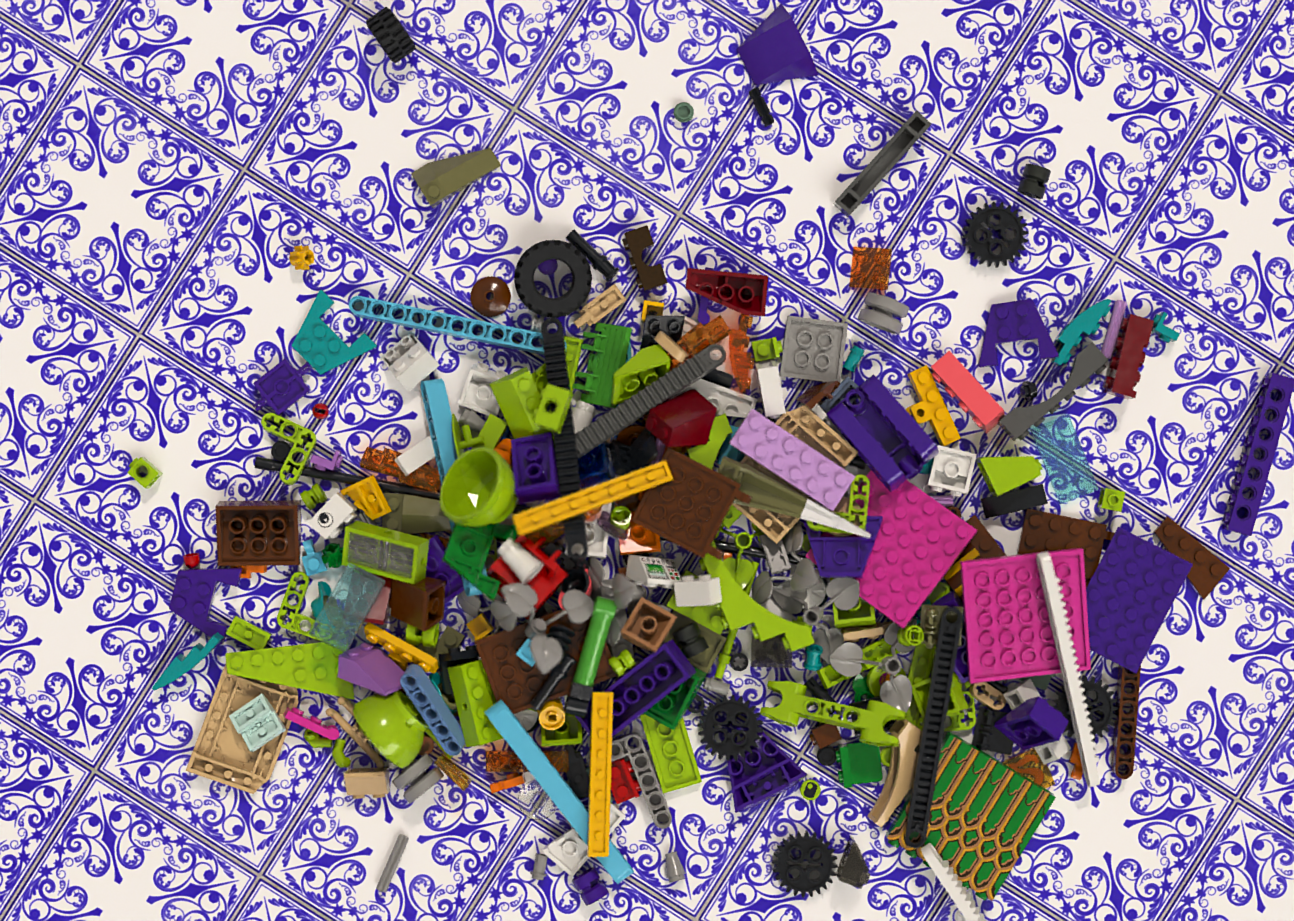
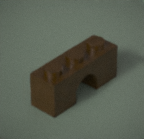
M648 225L624 233L625 238L622 241L625 250L630 249L632 257L629 258L632 270L637 269L639 276L635 278L639 289L643 288L644 292L666 285L667 280L662 265L648 266L642 260L644 250L654 246Z

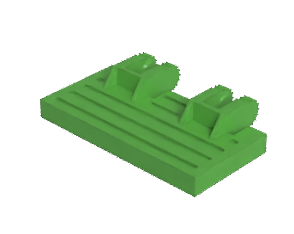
M597 322L595 331L601 332V334L583 333V336L586 338H594L593 346L581 344V349L597 352V355L590 354L587 371H591L593 374L576 371L575 376L586 378L585 386L578 383L573 384L572 388L589 391V394L582 393L580 401L616 408V405L611 403L613 375L625 364L632 328Z

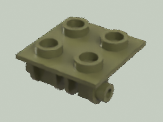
M922 604L921 629L924 632L922 644H925L926 648L932 649L936 645L941 614L949 606ZM957 607L961 611L963 618V607ZM949 612L946 615V620L950 623L955 622L958 618L956 612ZM962 626L958 646H961Z

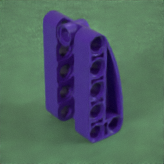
M874 374L858 388L849 391L841 402L826 413L847 442L858 451L861 459L890 492L894 491L907 479L914 478L923 469V466L939 453L934 441ZM854 397L861 399L856 405L850 403V400Z

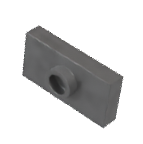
M766 534L760 535L759 539L771 575L790 570L791 565L783 541L781 540L776 544Z

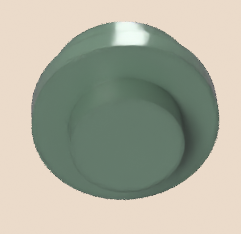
M681 102L675 106L674 117L676 120L685 123L693 118L694 109L689 103Z

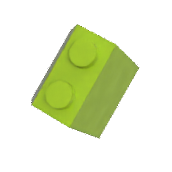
M1033 456L978 457L975 460L992 496H999L1041 476L1040 470H1043L1039 460L1034 459Z

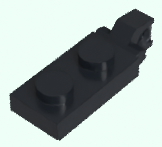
M573 744L564 745L567 755L563 756V765L570 788L579 799L589 797V775L586 771L587 768L583 755H581L580 751H575Z

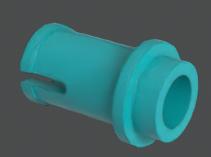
M855 345L849 349L851 352L843 365L844 368L851 372H854L861 357L865 356L863 355L864 350Z

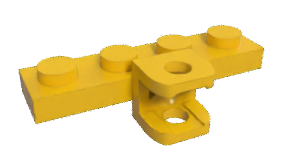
M925 365L908 373L909 380L920 402L909 406L905 410L910 415L912 414L918 424L929 420L940 446H946L961 439L928 366Z
M372 623L365 625L366 639L373 644L378 643L389 652L388 656L403 671L407 669L408 663L411 662L421 666L424 672L429 671L435 674L438 670V659Z

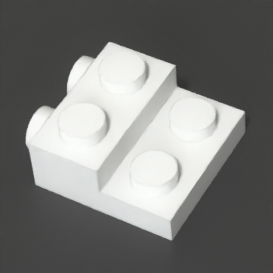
M485 363L473 364L458 404L487 416L492 414L497 417L500 407L489 384L507 376L508 373L503 370L492 371Z
M937 445L939 453L933 459L926 485L931 486V491L942 493L944 489L950 491V495L956 497L968 494L977 454Z

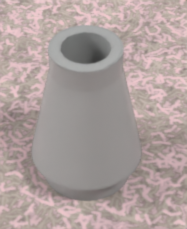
M466 408L460 416L458 423L462 424L461 426L469 425L470 430L480 433L485 421L472 409L468 410Z
M677 851L665 854L666 878L669 879V883L685 879L684 874L686 872L680 862Z

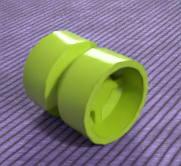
M439 622L427 631H422L421 636L420 629L407 624L406 642L408 644L419 646L422 643L424 647L436 648L439 638Z

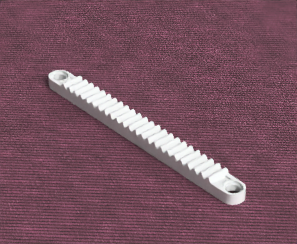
M1046 551L1036 554V560L1085 781L1090 788L1100 785L1096 765L1100 760L1096 756L1098 751L1094 748L1096 743L1092 740L1094 735L1091 733L1093 728L1089 725L1091 720L1087 717L1089 712L1085 709L1088 705L1084 702L1086 696L1082 694L1084 688L1080 686L1083 682L1078 678L1081 673L1077 671L1079 665L1075 663L1077 657L1073 655L1076 650L1071 647L1074 642L1069 639L1072 637V634L1068 631L1070 626L1066 623L1069 621V618L1065 616L1067 610L1063 608L1065 602L1061 600L1064 596L1059 592L1062 587L1057 584L1060 579L1055 576L1050 555Z
M931 843L923 846L921 852L966 921H988L984 920V914L980 913L979 907H976L975 900H971V894H967V888L962 887V881L958 880V875L953 874V867H949V861H943Z

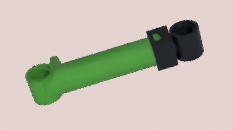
M599 596L595 599L594 610L579 662L564 706V713L582 718L586 715L604 645L617 609L614 600Z

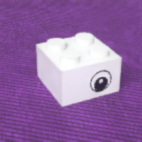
M341 492L335 493L308 523L325 540L337 538L343 531L341 527L345 523L350 524L357 517L355 512L358 508Z

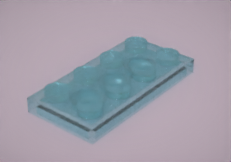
M1069 414L1030 429L1059 504L1099 490Z
M348 563L311 628L309 635L346 653L384 587L385 580Z

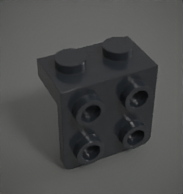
M647 428L641 432L630 446L615 440L609 444L615 474L619 476L648 467L658 455L654 435Z
M476 645L466 646V651H460V647L448 649V653L438 654L444 694H453L447 668L476 660V658L480 657Z

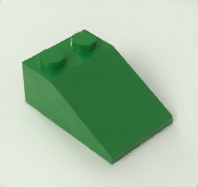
M694 667L697 673L644 714L674 731L699 691L707 674Z

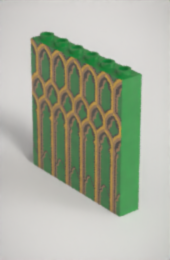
M949 731L941 745L927 835L923 846L931 843L942 860L949 861V867H953V874L958 875V880L962 881V887H966L967 890L971 888L976 891L975 895L983 900L988 898L992 901L1056 797L1052 792ZM910 794L888 829L886 837L889 839L888 843L896 848L901 846L906 849V854L915 859L916 857L924 860L923 864L931 868L921 852L922 847L911 848L905 841ZM913 832L910 834L909 839L912 842H918L921 839V835L918 832Z

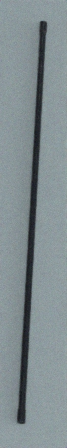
M258 456L255 460L256 469L280 472L284 462ZM289 463L288 465L291 466L289 474H292L294 466ZM305 466L301 473V476L351 485L367 478L330 470L321 471ZM376 479L380 489L384 491L440 500L441 490ZM516 504L511 513L518 514L535 507ZM609 524V531L617 532ZM660 536V540L671 542L665 539L664 537ZM714 540L717 549L738 554L739 548L734 543ZM749 546L743 549L741 554L766 559L763 548ZM791 553L787 554L790 564L797 565L799 561L792 557ZM796 554V555H797L798 557H800L801 559L806 558V557L803 556V555H798V554Z

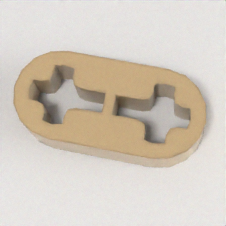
M659 331L654 337V340L679 362L682 363L687 358L688 353L664 332Z
M987 682L972 683L969 687L970 695L989 709L1000 710L1005 706L1006 699L1003 694ZM982 686L981 690L984 691L985 694L978 693L976 687ZM989 697H997L999 703L994 704V701Z

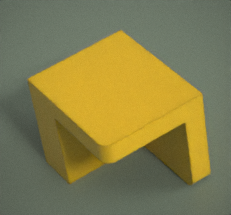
M644 300L641 322H645L646 314H649L651 310L656 311L657 315H663L664 303Z
M483 612L466 624L475 640L483 638L494 630Z

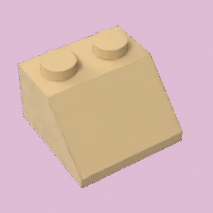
M389 767L382 769L349 768L344 773L347 795H352L354 799L365 798V795H373V798H383L385 794L390 792Z

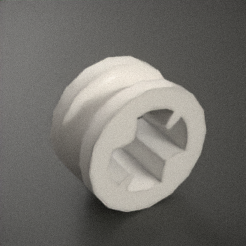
M537 315L533 316L531 331L541 333L544 317L537 318Z

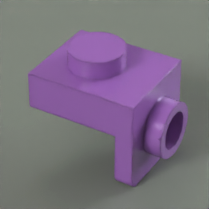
M336 450L332 461L313 454L310 462L315 464L314 468L325 471L326 468L335 471L336 467L340 468L344 457L341 456L342 451Z

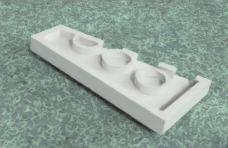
M699 379L672 397L674 398L690 389H695L718 408L716 415L726 414V416L743 418L747 416L750 409L755 408L758 400L703 379Z

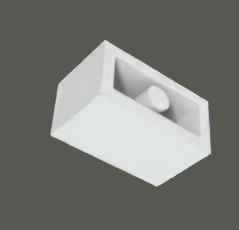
M706 574L694 579L693 575L682 576V580L674 582L677 607L704 606L722 602L719 577L711 578V574Z

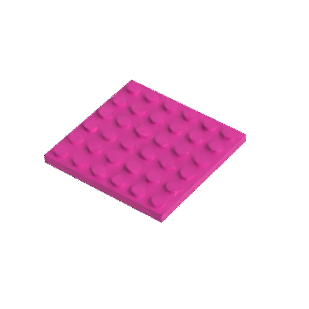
M870 470L866 475L870 482L867 516H882L883 522L863 577L855 579L860 583L859 597L898 626L905 629L978 531L908 480L890 492ZM863 481L858 486V494L861 495L862 487L866 486ZM861 499L855 500L862 509L865 505L864 501ZM823 532L821 537H835L829 532ZM853 534V535H851V536H849V537H863V536ZM811 548L805 557L817 565Z
M1083 549L1048 551L1054 574L1060 579L1057 584L1062 587L1059 592L1064 596L1061 600L1065 602L1063 608L1067 610L1065 616L1069 618V621L1066 623L1070 626L1068 631L1072 634V637L1069 639L1074 642L1071 647L1076 650L1073 655L1077 657L1075 661L1079 665L1077 671L1091 670ZM1038 553L960 561L968 678L970 683L1061 673L1036 560V554Z

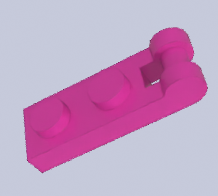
M297 707L292 709L286 708L284 712L286 719L330 740H336L339 737V731L335 725L326 726L322 724L321 719L313 715L309 718L303 715L304 711Z

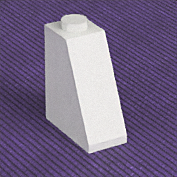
M774 359L754 362L765 417L769 416L770 419L779 418L786 411L778 365Z

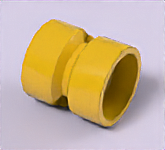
M560 698L546 702L541 711L537 710L539 722L547 730L558 729L565 722V713Z

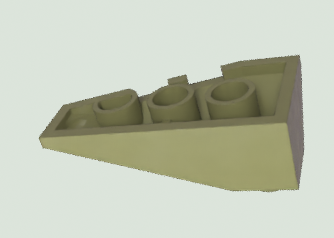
M491 148L429 162L411 174L430 206L434 208L497 169L501 164Z

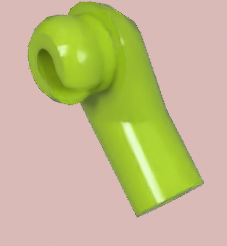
M309 729L305 730L304 738L313 748L332 747V740L326 737L321 738L318 733Z
M337 738L332 751V757L338 767L347 768L350 766L351 760L343 753L346 740Z

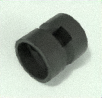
M1026 164L1023 172L1025 179L1020 181L1017 192L1028 197L1043 199L1046 190L1044 183L1048 182L1051 171L1038 165Z
M696 622L673 633L677 644L682 645L681 651L687 659L709 648L704 637L699 636L701 631Z

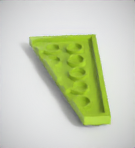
M348 639L225 653L227 674L355 700L353 683L338 678L339 655L349 649Z

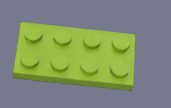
M642 714L640 718L663 794L702 782L683 717L673 731L646 714Z

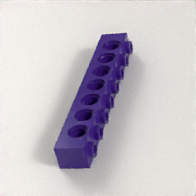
M1267 373V376H1264L1261 388H1263V391L1256 401L1257 412L1251 418V433L1245 439V454H1242L1240 457L1239 466L1241 468L1239 474L1235 475L1233 481L1235 489L1228 498L1229 510L1228 513L1224 514L1222 524H1224L1223 529L1246 536H1251L1294 389L1293 378L1276 373ZM1272 390L1278 393L1276 401H1273L1270 397ZM1267 409L1272 411L1273 417L1271 420L1265 418V411ZM1261 429H1264L1267 432V437L1265 440H1262L1259 437V432ZM1257 448L1262 453L1258 460L1253 455L1254 450ZM1250 468L1256 471V476L1253 479H1250L1248 476ZM1246 487L1250 490V496L1247 499L1242 495V491ZM1239 507L1245 510L1242 518L1237 516V509Z

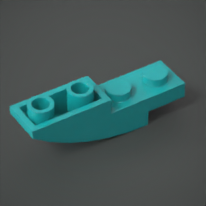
M1106 299L1090 306L1066 325L1055 339L1056 342L1061 344V347L1058 350L1059 357L1053 358L1051 361L1053 364L1060 366L1062 363L1066 364L1072 355L1069 353L1073 346L1077 347L1082 340L1081 333L1085 336L1096 333L1100 326L1098 321L1102 316L1105 317L1111 309L1109 306L1111 300Z

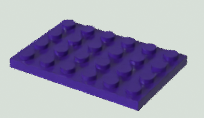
M1118 527L1086 588L1090 650L1137 673L1193 564Z

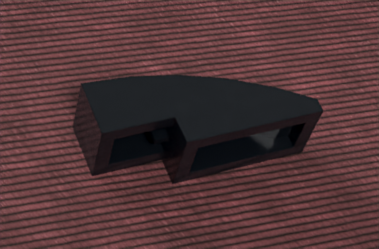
M1043 484L980 499L985 519L1048 504Z

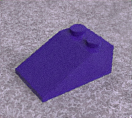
M552 433L512 439L515 493L520 504L561 497Z
M1038 696L1023 702L998 720L994 727L1022 750L1059 741L1069 720L1060 711L1055 710L1049 705L1046 699Z

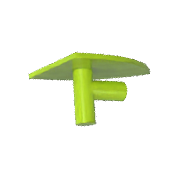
M452 414L453 437L459 458L461 454L467 451V448L484 444L483 436L472 438L470 426L464 425L460 428L455 414Z

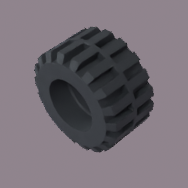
M388 7L383 8L366 20L367 27L394 63H397L416 49L413 40Z

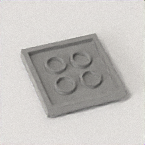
M787 316L779 376L820 382L838 381L840 383L848 323Z

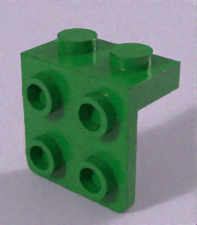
M862 742L838 745V751H835L836 762L840 763L841 771H838L839 783L843 784L844 788L853 787L852 784L878 782L883 779L879 747Z

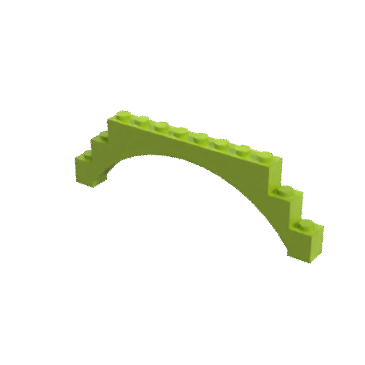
M726 414L715 417L707 444L687 449V457L713 469L715 459L726 437L731 436L733 433ZM713 541L711 546L716 548L715 542ZM707 553L705 558L701 557L698 560L702 571L706 570L707 574H711V578L719 577L722 602L715 604L717 610L721 609L723 617H721L724 629L728 628L729 632L753 623L754 627L751 628L755 639H759L762 642L783 634L784 638H781L785 650L789 649L790 653L815 643L808 624L802 626L785 620L762 607L745 593L733 579L722 559H717Z

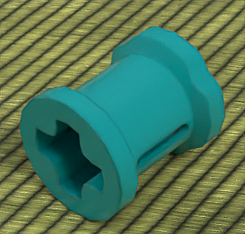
M812 644L805 647L807 656L806 661H804V668L812 671L820 670L822 668V663L820 662V657L823 653L822 646Z

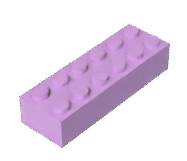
M750 409L728 443L830 511L835 509L855 478L854 475L754 409Z

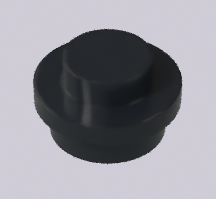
M1024 381L1020 387L1021 396L1026 401H1032L1033 398H1036L1037 387L1035 383Z
M278 441L271 448L273 458L278 461H285L291 451V446L285 441Z
M829 745L821 749L819 748L817 752L818 761L824 766L834 764L836 761V750Z

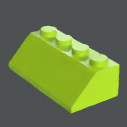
M527 367L489 384L514 439L551 432L554 443L553 431L537 427L534 424L533 413L536 408H539L541 400H539L540 393Z

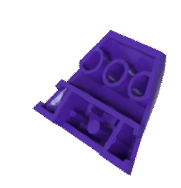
M782 4L737 48V52L755 86L818 76L812 56L792 17Z
M764 732L758 733L762 740L755 741L758 748L751 747L753 754L746 751L745 759L740 754L738 755V761H735L733 756H731L729 762L727 761L735 813L755 807L792 788L808 775ZM745 739L736 744H742L745 741Z

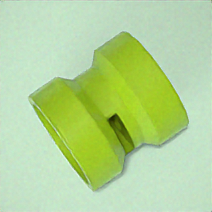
M318 483L314 484L310 490H304L300 493L303 502L309 510L314 509L316 504L324 503L328 500Z
M625 506L615 507L611 512V527L620 532L628 529L631 520L630 510Z
M917 625L906 626L905 629L900 628L897 632V640L903 646H916L921 644L924 639V632Z
M627 649L621 651L619 656H613L608 660L618 677L622 676L627 669L636 667V663Z

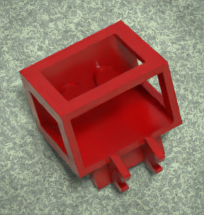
M521 535L515 542L519 543L527 552L544 564L540 572L526 583L536 592L538 597L537 603L533 605L536 614L560 588L568 573L555 562L563 553L562 551L557 550L549 558L539 549L547 540L546 537H541L534 544L529 538ZM502 556L490 566L487 572L488 577L500 581L497 594L504 600V595L501 592L502 587L512 583H522L515 572L502 559ZM530 614L525 616L524 618L528 620L530 618Z

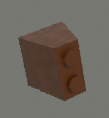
M426 576L416 584L395 579L391 580L392 598L389 603L391 616L422 631H427L444 619L445 580Z

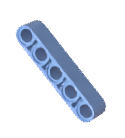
M417 664L409 665L400 679L401 686L444 751L451 756L458 755L465 745L462 728L421 666Z

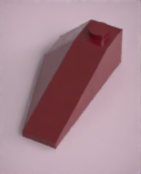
M687 268L685 289L743 315L765 317L768 276Z

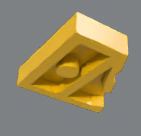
M374 475L340 490L342 495L345 496L347 494L354 500V505L363 510L371 520L392 511Z

